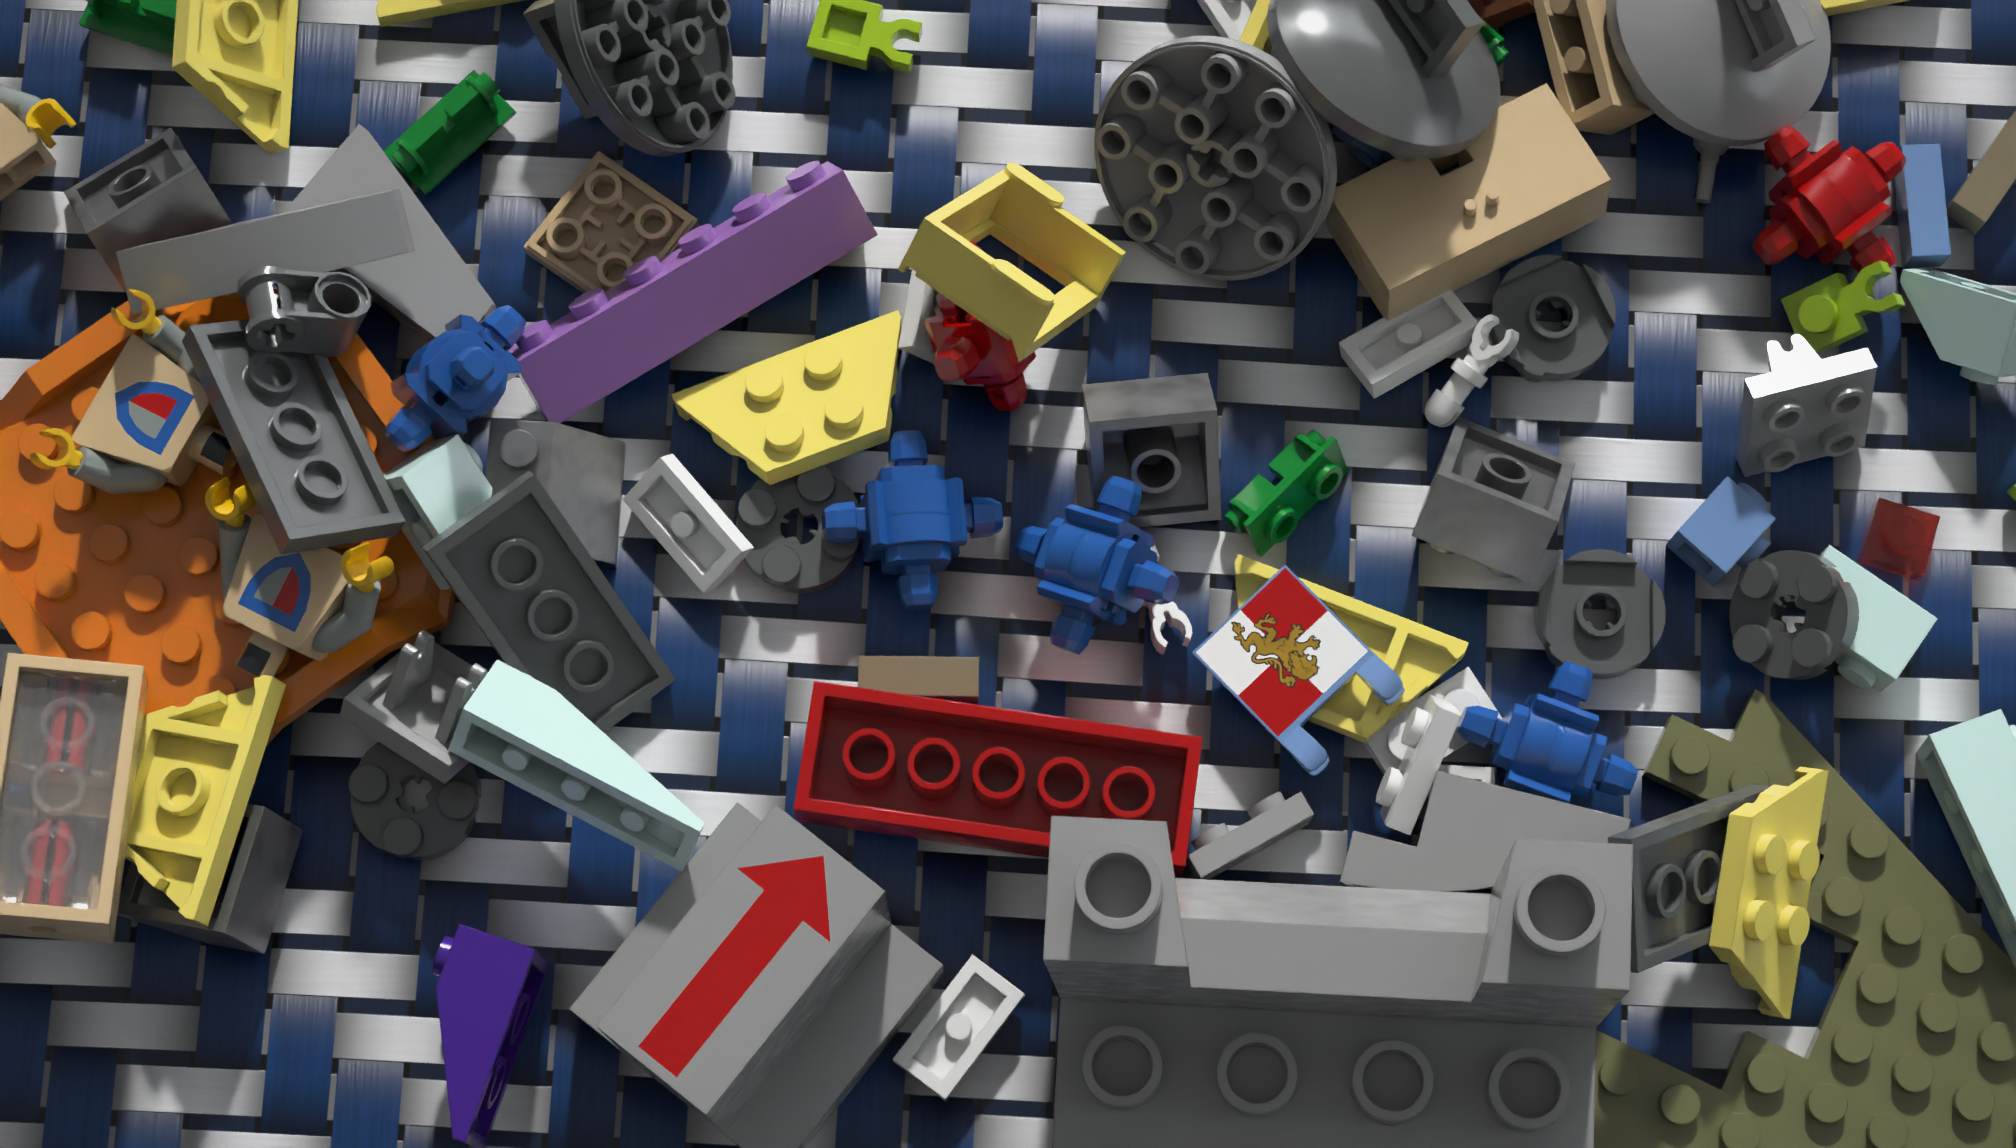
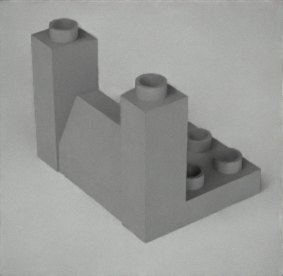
M1051 816L1043 961L1060 997L1052 1148H1594L1596 1027L1630 991L1633 844L1515 839L1490 894L1175 878L1167 821Z

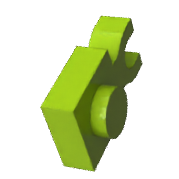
M820 0L806 45L807 55L867 70L870 57L875 56L881 58L890 68L910 74L913 66V54L899 52L893 45L902 38L920 42L922 22L910 19H898L892 22L881 21L883 6L864 0Z
M1879 260L1865 267L1851 284L1848 283L1845 274L1835 273L1781 299L1794 333L1801 335L1815 353L1819 355L1868 332L1862 316L1871 312L1891 313L1904 307L1905 303L1900 294L1891 293L1881 300H1877L1873 294L1874 283L1878 279L1892 274L1888 263Z

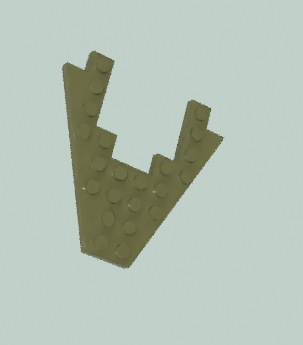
M1755 689L1749 694L1729 741L1672 714L1666 721L1642 776L1699 803L1752 784L1788 787L1796 782L1795 770L1799 767L1828 771L1817 842L1820 861L1817 873L1811 881L1807 911L1810 925L1853 946L1805 1056L1801 1057L1756 1034L1746 1031L1740 1037L1718 1088L1596 1030L1594 1148H2016V969L2011 959L1764 693Z

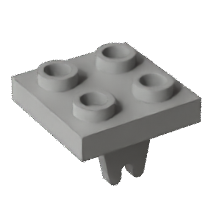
M1799 334L1791 337L1790 352L1783 351L1777 341L1772 340L1767 343L1766 357L1770 373L1744 379L1736 460L1745 477L1767 471L1780 472L1794 464L1825 456H1842L1853 449L1865 446L1877 366L1868 348L1820 359L1806 340Z
M422 630L415 642L405 644L399 653L343 698L339 717L446 784L469 763L468 760L448 751L462 710L487 675V670L477 663L473 666L435 643V637Z

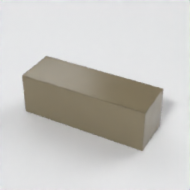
M2016 111L2001 128L1947 206V216L1973 234H1976L1986 223L2016 179Z
M858 656V687L979 704V657Z

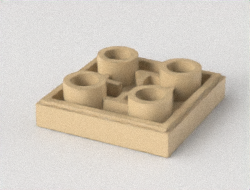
M598 151L523 247L527 255L583 294L596 288H602L606 292L626 280L623 275L624 272L635 263L651 256H656L660 260L679 249V239L700 225L697 218Z

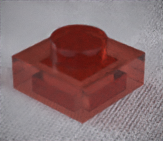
M1879 497L1872 505L1857 562L1918 581L1925 574L1940 516Z

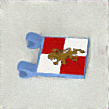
M1286 565L1274 574L1192 652L1209 672L1285 748L1295 761L1313 777L1319 775L1329 765L1330 760L1326 750L1302 726L1356 674L1385 705L1395 703L1405 691L1401 678L1376 656Z

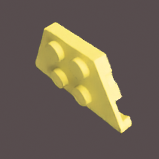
M177 0L172 68L266 152L277 154L289 149L298 0Z
M898 310L673 393L671 395L678 414L686 421L690 418L710 432L713 441L730 455L743 458L747 462L748 468L769 485L889 441L892 423L891 399L896 394L898 380L896 364L902 328L900 313Z
M1238 554L1234 563L1238 608L1279 570ZM1299 578L1376 656L1401 678L1405 689L1403 695L1395 703L1385 705L1356 674L1308 720L1312 723L1367 743L1368 740L1424 693L1465 655L1469 644L1466 641Z
M263 675L254 678V687L230 695H225L218 690L197 697L190 704L183 707L169 706L148 713L143 721L125 858L137 866L138 872L153 887L163 891L180 908L178 911L185 918L199 925H209L286 684L273 676Z
M1799 767L1795 770L1796 782L1788 787L1772 785L1761 792L1754 803H1745L1729 814L1709 947L1721 962L1729 964L1731 975L1742 988L1758 992L1762 998L1758 1009L1765 1015L1790 1019L1801 945L1808 935L1810 926L1807 906L1811 881L1817 873L1820 861L1817 842L1828 778L1827 770Z

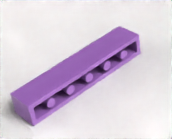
M819 161L806 163L786 177L788 185L767 196L765 192H761L739 202L732 209L734 216L713 228L711 224H705L685 234L678 241L680 248L660 260L656 256H651L635 263L624 272L623 275L626 280L606 292L602 288H596L582 294L569 305L570 313L550 325L547 320H542L526 327L524 333L517 340L516 345L508 351L519 361L522 373L518 376L541 415L547 422L562 423L877 236L875 228L844 171L829 161L822 165Z

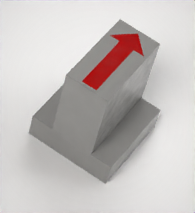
M737 802L687 863L684 870L673 880L569 1009L738 1147L806 1148L942 977L944 970L942 963L891 924L884 889L776 804L761 821Z

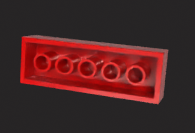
M814 681L794 802V812L798 822L1049 858L1051 816L1167 821L1175 877H1181L1186 865L1203 737Z

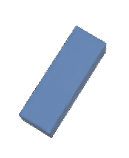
M1940 144L1901 145L1899 149L1904 154L1906 163L1903 170L1894 177L1902 268L1941 267L1951 256Z

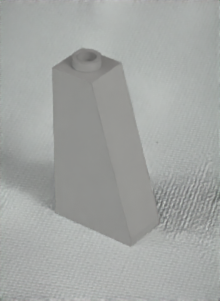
M358 124L283 213L400 188L415 251L333 271L347 273L359 279L368 288L373 302L427 343L445 332V325L460 314L472 316L480 324L489 314L497 309L494 302L370 132Z

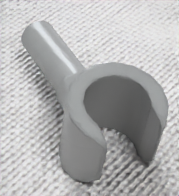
M1693 138V145L1701 154V167L1695 201L1709 204L1711 203L1719 157L1728 150L1729 146L1711 144Z

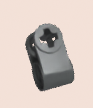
M263 266L245 273L237 284L238 297L243 304L247 305L249 322L245 328L246 341L251 348L264 353L296 352L319 354L328 357L339 356L345 353L351 346L371 306V295L368 288L356 277L339 271L326 273L288 270L277 266ZM272 285H276L278 289H273Z

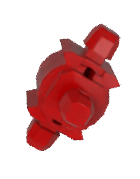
M1785 126L1764 143L1765 153L1776 171L1782 168L1787 175L1768 192L1769 199L1776 203L1769 210L1772 223L1756 237L1753 243L1754 251L1767 265L1778 264L1797 252L1799 256L1806 260L1817 254L1819 263L1827 265L1847 250L1852 256L1849 263L1859 273L1865 267L1879 260L1887 262L1889 268L1896 263L1894 252L1883 236L1877 238L1872 231L1892 214L1891 206L1883 203L1891 196L1887 183L1903 170L1906 163L1904 154L1896 144L1892 142L1880 143L1864 154L1852 146L1843 153L1840 142L1833 140L1814 155H1811L1807 150L1810 146L1809 142L1794 128Z
M969 241V242H971L973 245H975L976 247H978L973 241ZM939 293L936 296L938 303L935 308L936 316L923 320L935 354L933 363L938 377L943 381L963 379L966 385L983 384L990 402L998 411H1013L1020 408L1026 401L1027 396L1026 383L1022 372L1036 358L1035 352L1019 362L1012 339L1008 341Z

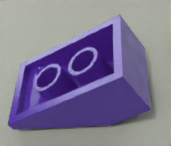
M459 924L454 939L446 936L442 940L434 960L432 974L440 976L436 986L452 1137L471 1148H485L551 964L534 948Z

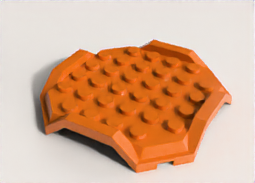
M238 292L155 310L156 317L165 315L185 333L191 325L249 319L247 305L241 302ZM129 301L116 308L128 321L136 320L141 315V313L132 315ZM110 312L25 370L0 402V620L24 654L144 666L148 689L145 707L146 715L169 706H186L195 698L218 690L225 695H230L254 687V678L259 677L236 665L253 629L223 615L225 600L222 597L219 519L209 512L205 502L207 490L223 478L227 477L230 481L229 491L232 498L235 490L246 484L247 481L238 461L226 475H222L198 462L187 482L182 486L166 482L157 491L115 495L68 475L67 467L65 466L41 469L32 463L30 454L33 453L44 455L50 460H55L59 455L57 442L52 438L40 435L39 432L58 428L63 429L72 437L131 334L143 339L144 331L141 329H129L117 324ZM356 334L351 346L345 353L339 356H326L383 474L427 442L435 440L430 435L418 447L402 452L385 436L387 424L401 407L408 406L402 404L393 395L390 385L393 381L358 334ZM219 425L217 429L223 431L221 425ZM257 503L251 509L244 512L251 520L255 513L263 516ZM402 530L395 537L327 547L343 555L349 549L369 542L372 547L368 555L369 562L371 563L374 560L387 556L393 561L394 570L390 576L380 581L379 598L372 627L368 632L335 653H328L321 661L301 654L291 648L288 649L274 676L286 684L267 745L284 727L384 656L402 648L407 643L415 642L422 630L433 634L450 626L456 595L452 589L440 590Z

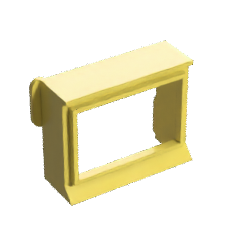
M1008 163L1004 170L926 216L898 270L903 273L910 268L916 271L915 276L1008 341L1012 339L1018 361L1021 362L1097 306L1126 251L1063 209L1061 206L1065 199L1060 192L1022 166ZM988 235H992L1063 284L1065 288L1054 295L1049 289L1010 262L1002 259L995 260L969 241H973L976 244Z

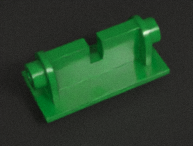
M85 0L88 3L79 22L81 27L173 57L177 0Z
M473 70L386 148L384 153L426 196L516 114V111L498 94L500 91L499 87L486 73L483 72L479 75Z
M1313 429L1306 436L1299 433L1268 464L1270 471L1281 479L1276 486L1258 474L1235 498L1228 502L1230 510L1223 516L1225 521L1239 534H1242L1245 530L1247 531L1253 547L1260 557L1275 543H1281L1286 540L1296 529L1299 520L1319 500L1331 496L1339 487L1342 478L1349 472L1337 439L1333 436L1326 441L1320 433Z

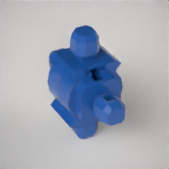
M505 305L495 309L480 324L472 316L462 314L445 325V332L414 353L406 367V374L390 383L393 395L408 407H401L387 424L385 432L387 439L399 450L406 452L418 447L432 433L438 438L456 434L461 436L467 433L466 424L495 407L506 390L507 381L522 373L519 361L508 350L513 347L524 333L526 325L524 318L513 307Z
M917 430L894 432L888 445L889 467L880 469L876 479L866 484L865 495H861L859 498L860 507H855L854 501L836 503L828 506L822 512V529L825 539L837 543H855L857 537H862L863 561L869 563L881 560V573L902 575L897 579L899 598L905 610L909 611L932 608L937 597L938 575L933 573L945 571L951 559L958 557L960 554L959 547L965 546L967 543V533H969L971 539L990 537L1000 532L1003 528L1001 502L992 498L971 497L968 503H964L963 480L958 477L945 480L944 467L926 465L928 462L926 442L920 431Z
M1112 476L1104 484L1096 501L1100 504L1098 512L1070 504L1065 507L1066 520L1057 517L1049 524L1048 529L1030 526L1019 531L1014 545V552L1020 559L1034 565L1035 577L1041 580L1036 586L1038 594L1063 606L1061 614L1055 613L1050 631L1051 645L1079 655L1088 646L1096 629L1091 626L1094 618L1121 626L1127 622L1126 610L1135 613L1143 606L1144 601L1163 605L1174 600L1179 587V578L1173 571L1158 565L1157 553L1150 549L1155 545L1154 537L1129 523L1131 516H1137L1142 498L1141 486L1135 482Z
M1566 661L1556 669L1548 686V689L1553 691L1551 698L1539 693L1528 695L1524 706L1517 703L1509 704L1503 719L1497 718L1499 711L1481 706L1465 707L1457 726L1456 732L1464 740L1481 748H1485L1487 743L1493 745L1487 765L1501 770L1497 778V786L1569 803L1571 796L1586 798L1592 783L1596 784L1595 790L1613 796L1629 795L1638 774V770L1631 762L1613 754H1608L1606 758L1602 757L1607 737L1594 732L1599 722V716L1578 708L1580 701L1586 702L1588 700L1593 682L1592 671L1572 662Z

